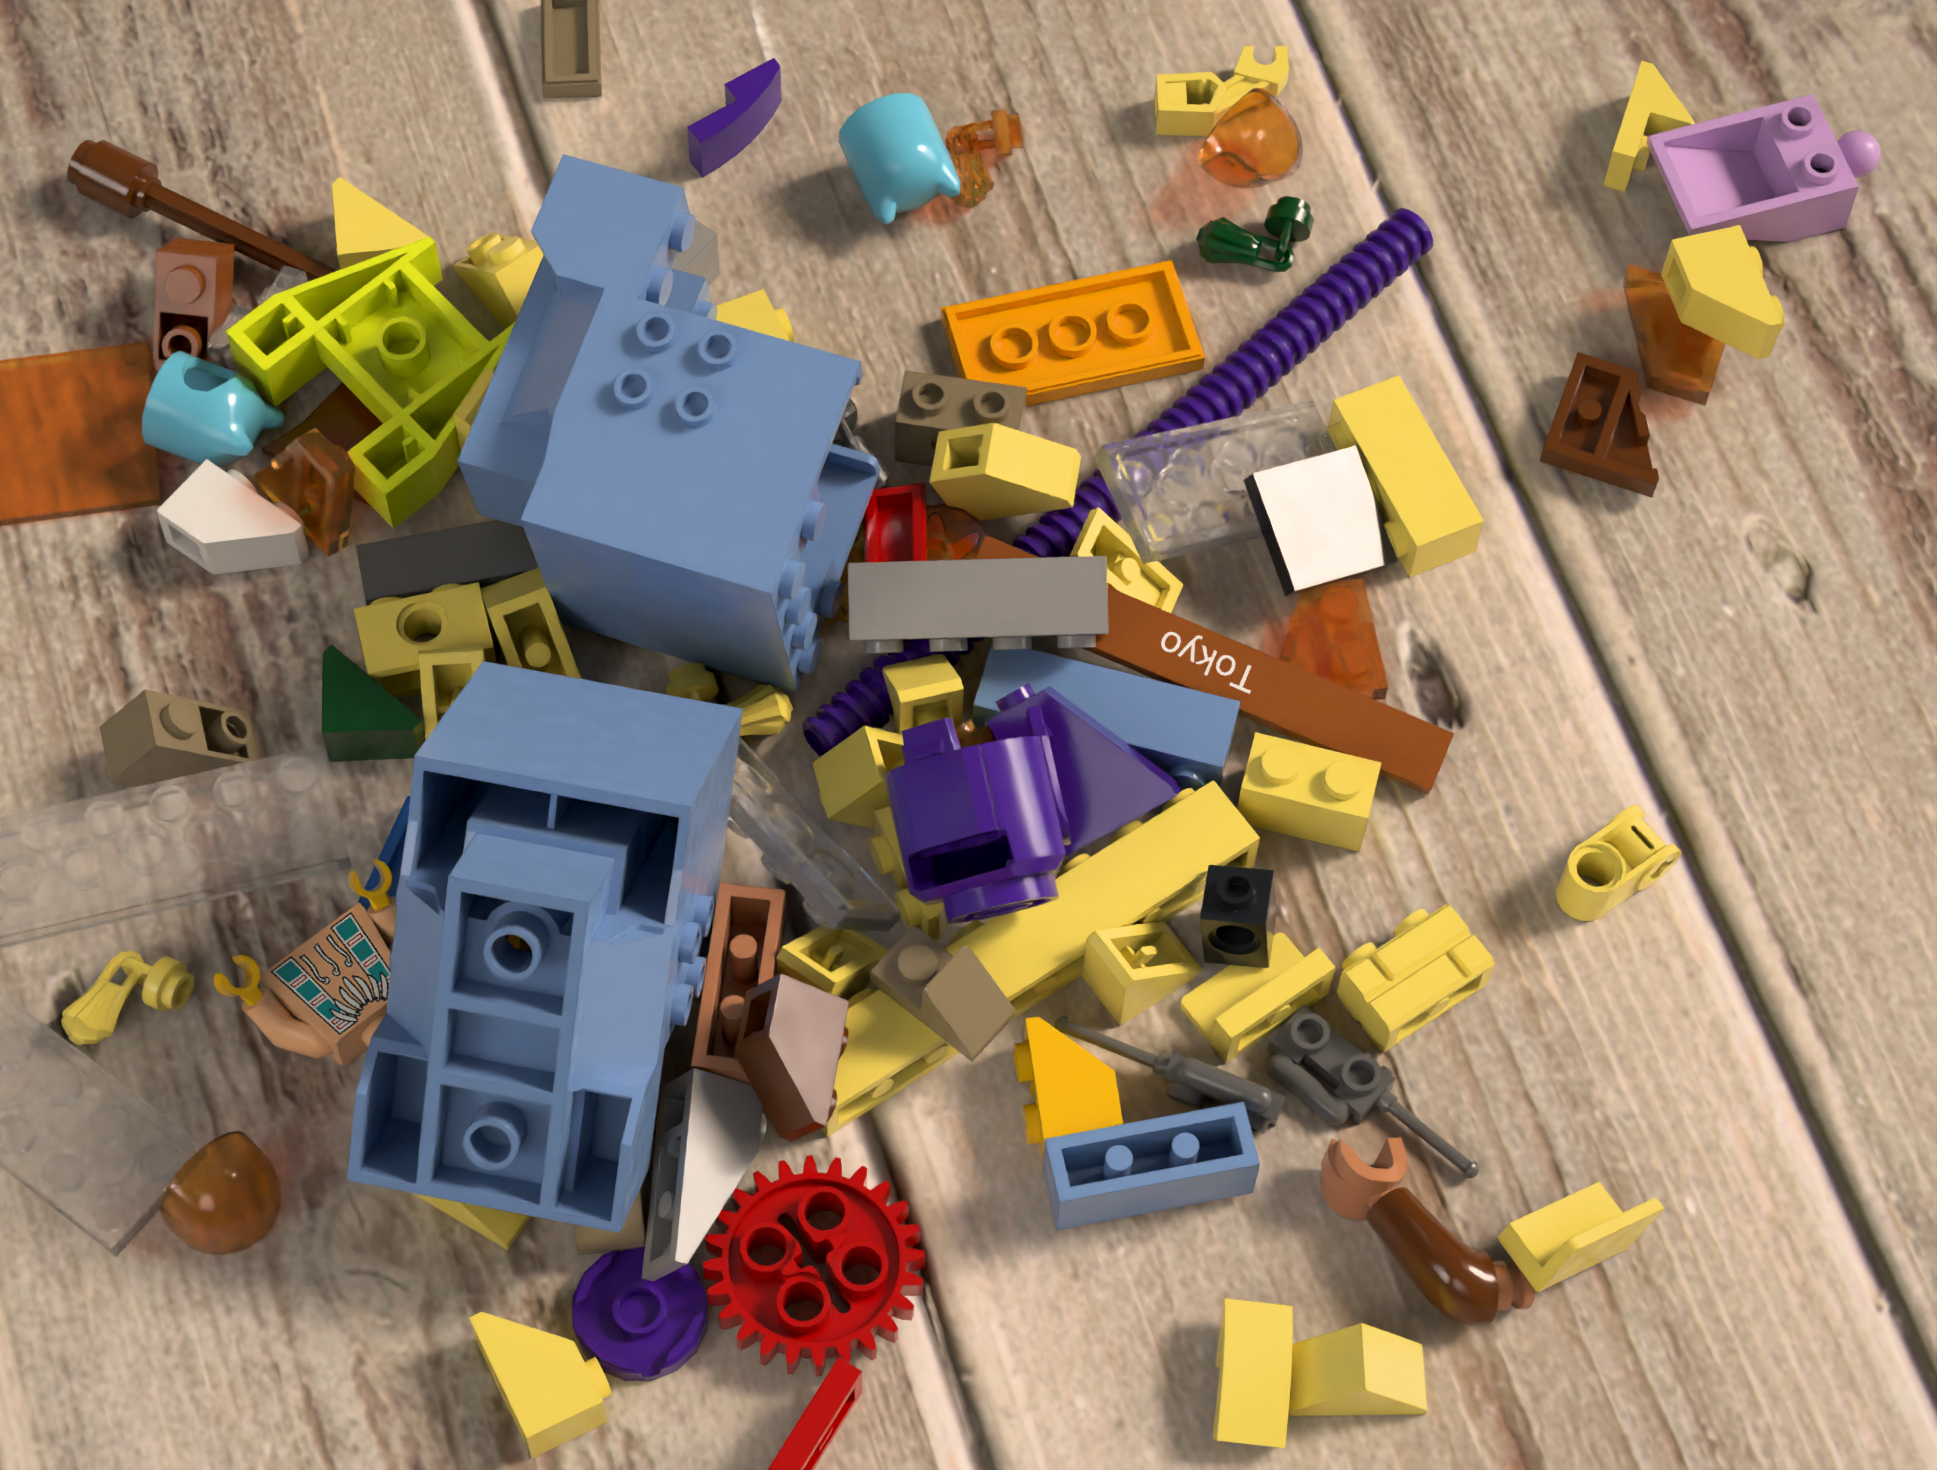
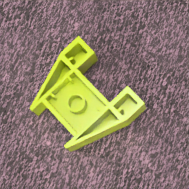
M430 236L274 294L225 331L236 368L253 382L254 386L274 407L328 367L383 423L347 451L345 457L354 489L393 529L442 492L458 468L457 460L460 455L454 414L487 368L495 372L515 324L514 322L489 342L434 287L443 279L436 243Z

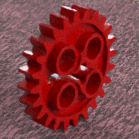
M806 1156L803 1173L795 1175L786 1161L781 1160L778 1164L779 1180L772 1183L759 1171L754 1172L755 1193L751 1196L745 1191L735 1188L731 1196L737 1213L721 1210L715 1221L716 1226L724 1234L706 1235L705 1239L706 1251L718 1257L703 1262L704 1279L718 1282L707 1289L708 1302L711 1306L727 1305L718 1315L720 1328L725 1330L741 1324L742 1326L736 1336L737 1348L742 1351L756 1341H759L761 1343L760 1364L766 1366L778 1352L785 1354L787 1374L791 1375L798 1368L802 1358L811 1359L816 1377L823 1375L826 1358L835 1356L836 1360L839 1357L851 1364V1351L857 1348L871 1361L876 1359L877 1347L874 1337L879 1335L883 1339L895 1343L898 1340V1327L892 1317L912 1321L914 1305L905 1296L922 1295L923 1279L911 1273L925 1268V1251L910 1248L920 1241V1227L915 1224L901 1225L908 1217L909 1204L905 1200L887 1206L891 1184L886 1180L869 1190L867 1188V1167L861 1166L850 1179L842 1177L841 1158L837 1157L830 1164L827 1173H818L813 1156ZM819 1211H831L842 1218V1222L830 1230L816 1229L807 1221L814 1213ZM787 1217L793 1222L798 1230L802 1244L814 1263L819 1265L826 1262L827 1283L832 1291H835L837 1296L850 1307L847 1313H840L837 1310L816 1268L812 1265L803 1268L801 1246L795 1237L793 1238L791 1233L779 1223L781 1218ZM764 1245L775 1246L785 1253L778 1263L770 1266L755 1263L750 1258V1255L754 1250ZM864 1264L873 1267L879 1273V1277L872 1283L856 1285L849 1282L844 1277V1273L852 1266ZM798 1300L813 1301L822 1309L815 1318L808 1321H798L786 1313L787 1308Z

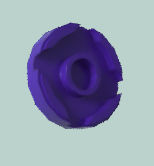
M645 1247L623 1251L613 1250L603 1254L583 1273L572 1296V1326L582 1353L588 1359L596 1357L604 1373L624 1381H653L678 1371L697 1353L708 1326V1300L697 1271L689 1264H686L654 1282L642 1279Z

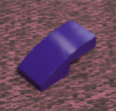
M775 58L725 83L726 106L687 127L689 160L702 178L720 168L747 147L775 114L782 101L781 68Z

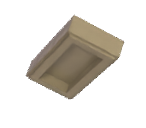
M541 0L542 89L544 99L602 96L599 0Z

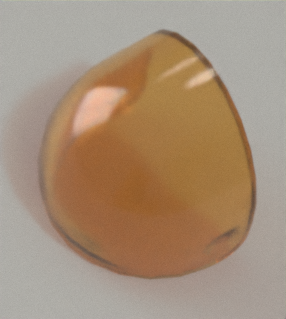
M1253 88L1232 105L1211 130L1198 153L1197 163L1207 175L1224 185L1240 189L1266 186L1285 180L1297 171L1303 157L1301 134L1288 109L1275 96L1265 89Z
M228 1132L206 1144L180 1168L164 1192L160 1204V1214L169 1229L189 1247L214 1255L238 1253L262 1240L274 1226L282 1201L280 1180L271 1161L244 1132Z

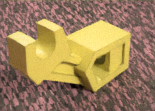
M1244 46L1235 68L1234 76L1225 82H1222L1212 72L1156 74L1154 92L1156 135L1211 137L1217 124L1267 96L1277 98L1287 84L1288 79L1287 46H1274L1273 63L1269 65H1262L1255 61L1253 57L1254 46Z

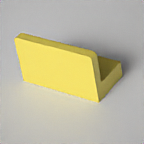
M1279 932L1273 937L1269 968L1229 965L1183 996L1180 1007L1225 1064H1227L1284 1025L1302 1005L1308 1008L1329 994L1336 967L1320 948L1304 957L1284 933Z
M1597 1182L1509 1223L1498 1235L1497 1239L1538 1293L1627 1250L1660 1215L1664 1207L1657 1198H1653L1622 1213L1601 1183Z

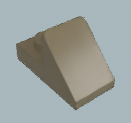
M915 925L908 930L870 971L871 983L971 1062L977 1058L1015 1016V1008L969 947L966 945L962 946L953 956Z

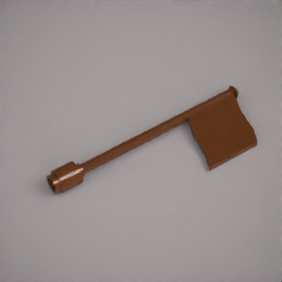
M85 140L77 147L71 157L67 178L70 183L77 186L79 194L128 218H134L142 212L152 210L216 242L235 244L234 251L301 283H306L338 271L163 187L161 180L158 179V168L154 163L106 140H101L97 143L92 140ZM342 382L304 421L279 439L261 448L264 454L371 506L353 487L345 453L383 423Z

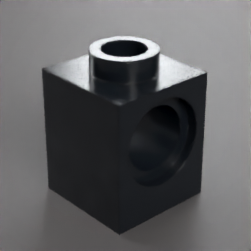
M1208 865L1200 915L1204 963L1269 968L1277 916L1274 870Z

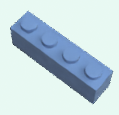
M992 642L973 704V735L981 736L987 742L997 741L986 722L1001 713L995 701L1028 683L1035 694L1051 686L1174 778L1181 791L1187 788L1197 791L1213 780L1220 787L1235 734L1241 701L1032 649L993 650Z

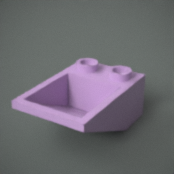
M1814 94L1649 135L1646 142L1689 236L1740 225L1746 240L1793 242L1846 228L1859 188L1855 178L1864 177L1873 172L1881 158L1880 145L1876 138L1868 132L1861 130L1850 131L1836 141Z

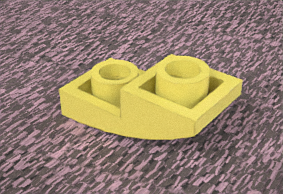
M1223 1298L1215 1367L1220 1368L1213 1439L1224 1442L1285 1448L1291 1385L1293 1306Z

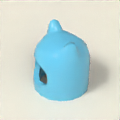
M894 93L876 98L861 106L850 115L839 130L838 142L856 182L874 217L884 225L891 223L896 213L917 210L937 198L940 194L952 198L959 195L961 181L932 115L921 97L911 93Z
M178 351L173 353L164 362L153 381L143 412L142 435L144 443L199 464H202L207 459L217 467H223L249 455L254 448V442L261 432L267 429L280 428L285 421L283 412L277 407L264 401L253 382L243 375Z

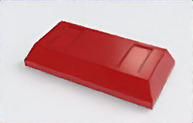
M925 483L873 490L864 513V563L927 561Z

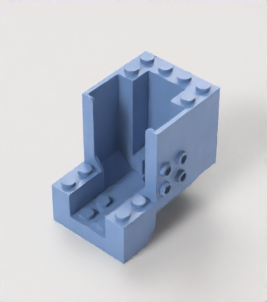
M563 154L531 229V233L543 253L542 260L457 460L479 515L524 528L560 623L690 662L702 663L710 668L797 693L804 673L812 675L818 665L823 646V640L818 635L825 617L833 619L840 607L844 583L839 580L880 474L876 457L832 444L854 385H859L863 376L861 362L717 321V305L712 303L706 278L671 268L678 251L684 253L689 248L695 230V216L690 214L684 187Z
M486 661L481 663L414 755L408 824L400 879L396 892L397 912L389 962L391 972L387 1012L371 1036L355 1093L348 1181L617 1233L621 1232L649 1170L664 1048L675 1025H686L691 1009L692 997H699L704 981L706 959L709 953L722 871L742 708ZM505 935L521 937L529 944L532 951L516 949L507 941Z

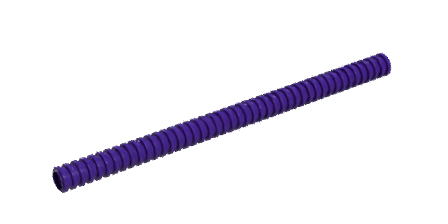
M1396 209L1389 219L1383 220L1379 224L1377 230L1368 233L1364 241L1358 242L1352 251L1346 252L1339 262L1332 264L1327 273L1321 274L1317 277L1314 284L1308 285L1301 295L1295 296L1289 303V306L1281 308L1276 317L1270 318L1266 321L1263 328L1257 329L1252 334L1249 340L1243 341L1239 345L1238 351L1230 352L1226 356L1225 362L1218 363L1212 369V373L1201 377L1198 382L1199 385H1192L1187 390L1186 396L1178 397L1172 407L1166 408L1161 412L1159 419H1153L1148 423L1146 430L1135 434L1133 442H1126L1121 447L1120 453L1112 454L1106 461V465H1099L1094 470L1093 476L1084 478L1079 485L1080 488H1076L1073 508L1045 512L1041 515L1039 523H1033L1027 528L1026 535H1018L1013 540L1012 546L1040 558L1069 557L1091 510L1099 507L1116 524L1120 522L1124 513L1135 509L1137 501L1145 500L1152 489H1157L1162 485L1164 478L1174 475L1177 466H1184L1189 461L1190 455L1198 454L1204 444L1214 440L1217 432H1223L1230 424V421L1237 420L1243 413V410L1252 407L1257 398H1262L1267 393L1269 387L1276 386L1282 376L1291 373L1295 365L1301 364L1306 359L1307 354L1315 352L1320 343L1330 339L1333 332L1339 331L1347 320H1351L1356 316L1358 310L1364 309L1371 299L1377 298L1383 291V288L1389 287L1393 284L1396 277L1402 276L1407 271L1408 266L1416 264L1421 255L1427 254L1433 247V237L1425 221L1409 209ZM967 638L968 651L929 652V639L903 640L904 652L887 653L888 656L879 655L873 662L874 669L865 667L859 674L860 681L856 679L850 680L845 686L846 693L836 692L831 697V705L822 704L817 709V718L813 716L807 717L803 721L802 729L807 743L821 757L863 726L872 728H883L890 720L889 714L894 716V710L883 676V667L937 654L945 655L953 667L960 659L959 654H968L974 647L973 642L979 643L985 638Z

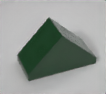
M330 645L323 652L321 733L329 762L414 758V755L426 740L423 720L336 647Z

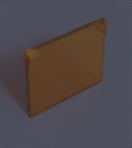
M146 342L0 360V526L162 505L157 448L144 443L142 435V417L151 389L149 359L151 352Z

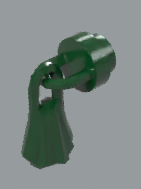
M1290 196L1279 198L1276 204L1269 207L1264 227L1271 235L1279 238L1278 241L1253 234L1225 217L1214 221L1210 220L1199 229L1196 238L1200 256L1209 263H1239L1272 272H1286L1292 267L1295 258L1292 248L1288 246V242H1302L1310 237L1314 223L1313 216L1310 214L1311 207L1305 201ZM1261 247L1275 251L1274 261L1259 257Z

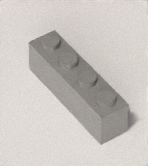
M1106 556L848 563L850 641H865V653L904 652L903 640L929 639V652L968 651L967 638H993V650L1032 649L1031 637L1057 636V648L1096 647V635H1109Z

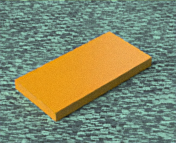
M1172 260L941 307L940 320L958 378L1027 387L1025 407L1204 369L1205 356Z

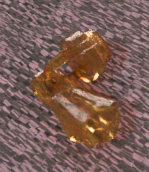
M1006 108L991 110V120L955 126L948 131L945 139L946 147L961 181L959 195L954 198L949 197L954 206L974 208L986 199L988 192L994 187L995 183L987 172L980 150L995 148L997 157L1011 156L1012 149L1023 148L1019 113L1007 114ZM991 130L992 139L978 141L976 132ZM956 138L958 145L969 151L957 152Z

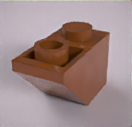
M174 238L156 251L152 371H159L164 362L173 353L178 351L215 365L218 364L232 306L235 244Z

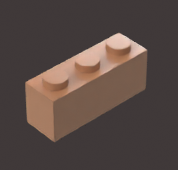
M719 883L691 1069L697 1068L751 1084L734 1051L746 991L777 976L776 957L784 944L787 924L785 890Z

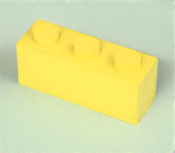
M1395 376L1334 399L1329 424L1324 431L1327 447L1330 452L1356 446L1384 521L1383 525L1396 557L1399 558L1408 576L1418 575L1474 553L1484 520L1400 376Z

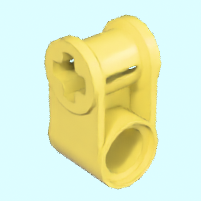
M1637 804L1632 805L1615 816L1599 832L1577 845L1570 853L1555 891L1557 902L1562 911L1571 918L1580 921H1595L1604 917L1606 913L1637 891L1648 888L1662 878L1679 860L1682 853L1675 844L1666 845L1643 820L1645 816L1643 809ZM1579 876L1592 877L1601 886L1594 887L1588 885Z

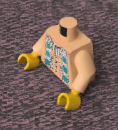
M372 859L374 866L379 871L380 882L374 889L369 891L362 888L356 872L352 869L349 871V887L359 896L368 898L371 906L367 911L360 902L261 975L260 969L253 959L244 955L233 956V961L242 968L245 975L244 983L239 988L232 986L228 978L222 973H215L213 980L217 991L224 996H240L244 1001L242 1010L277 1048L315 1059L328 1055L340 1065L351 1063L368 1050L371 1036L387 1012L391 972L389 962L397 912L396 897H389L387 893L391 886L392 875L389 867L384 862Z

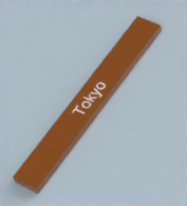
M985 535L975 559L1040 557ZM1108 587L1109 635H1096V647L1082 649L1161 682L1241 701L1238 715L1311 746L1381 762L1379 775L1426 795L1432 790L1454 733Z

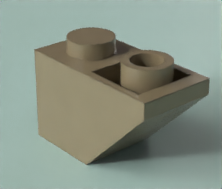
M144 689L100 726L110 783L164 793L252 773L260 767L249 711Z

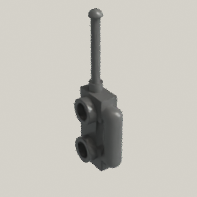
M1302 1005L1269 1040L1267 1051L1272 1056L1269 1058L1266 1066L1268 1074L1327 1123L1338 1126L1345 1123L1348 1118H1351L1359 1125L1377 1106L1384 1113L1390 1112L1464 1172L1463 1177L1471 1179L1478 1175L1479 1164L1476 1161L1471 1162L1397 1102L1398 1098L1390 1092L1395 1078L1392 1076L1393 1073L1386 1066L1380 1067L1368 1051L1364 1049L1360 1051L1329 1026L1324 1018L1313 1013L1305 1005ZM1304 1064L1312 1072H1314L1317 1076L1324 1080L1328 1085L1335 1089V1091L1331 1092L1317 1079H1315L1312 1075L1305 1071L1301 1066Z
M1061 1016L1055 1021L1054 1028L1061 1033L1063 1032L1153 1068V1072L1162 1075L1164 1082L1169 1084L1165 1095L1178 1102L1197 1109H1203L1206 1099L1220 1105L1244 1102L1251 1131L1265 1134L1268 1124L1273 1126L1277 1124L1286 1098L1282 1094L1176 1052L1172 1053L1171 1058L1163 1054L1156 1056L1068 1021L1067 1016Z

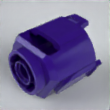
M1041 705L1027 708L1026 718L1030 736L998 740L961 748L951 718H943L902 731L904 765L887 772L884 775V781L908 889L912 896L926 905L943 903L947 923H964L1002 916L1041 906L1059 899L1054 876L1064 860L1066 854L1064 846L1070 845L1071 839L1050 746L1053 735L1044 722Z

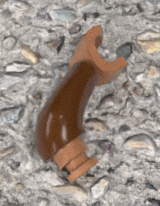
M1401 1137L1387 1138L1375 1161L1376 1168L1362 1162L1355 1150L1343 1141H1337L1332 1138L1321 1161L1322 1176L1320 1178V1189L1326 1203L1337 1214L1350 1220H1367L1413 1284L1445 1317L1467 1325H1489L1494 1321L1497 1311H1506L1510 1308L1511 1304L1515 1309H1529L1532 1306L1535 1289L1513 1259L1507 1266L1504 1261H1492L1484 1250L1471 1249L1428 1211L1408 1188H1398L1407 1169V1155Z

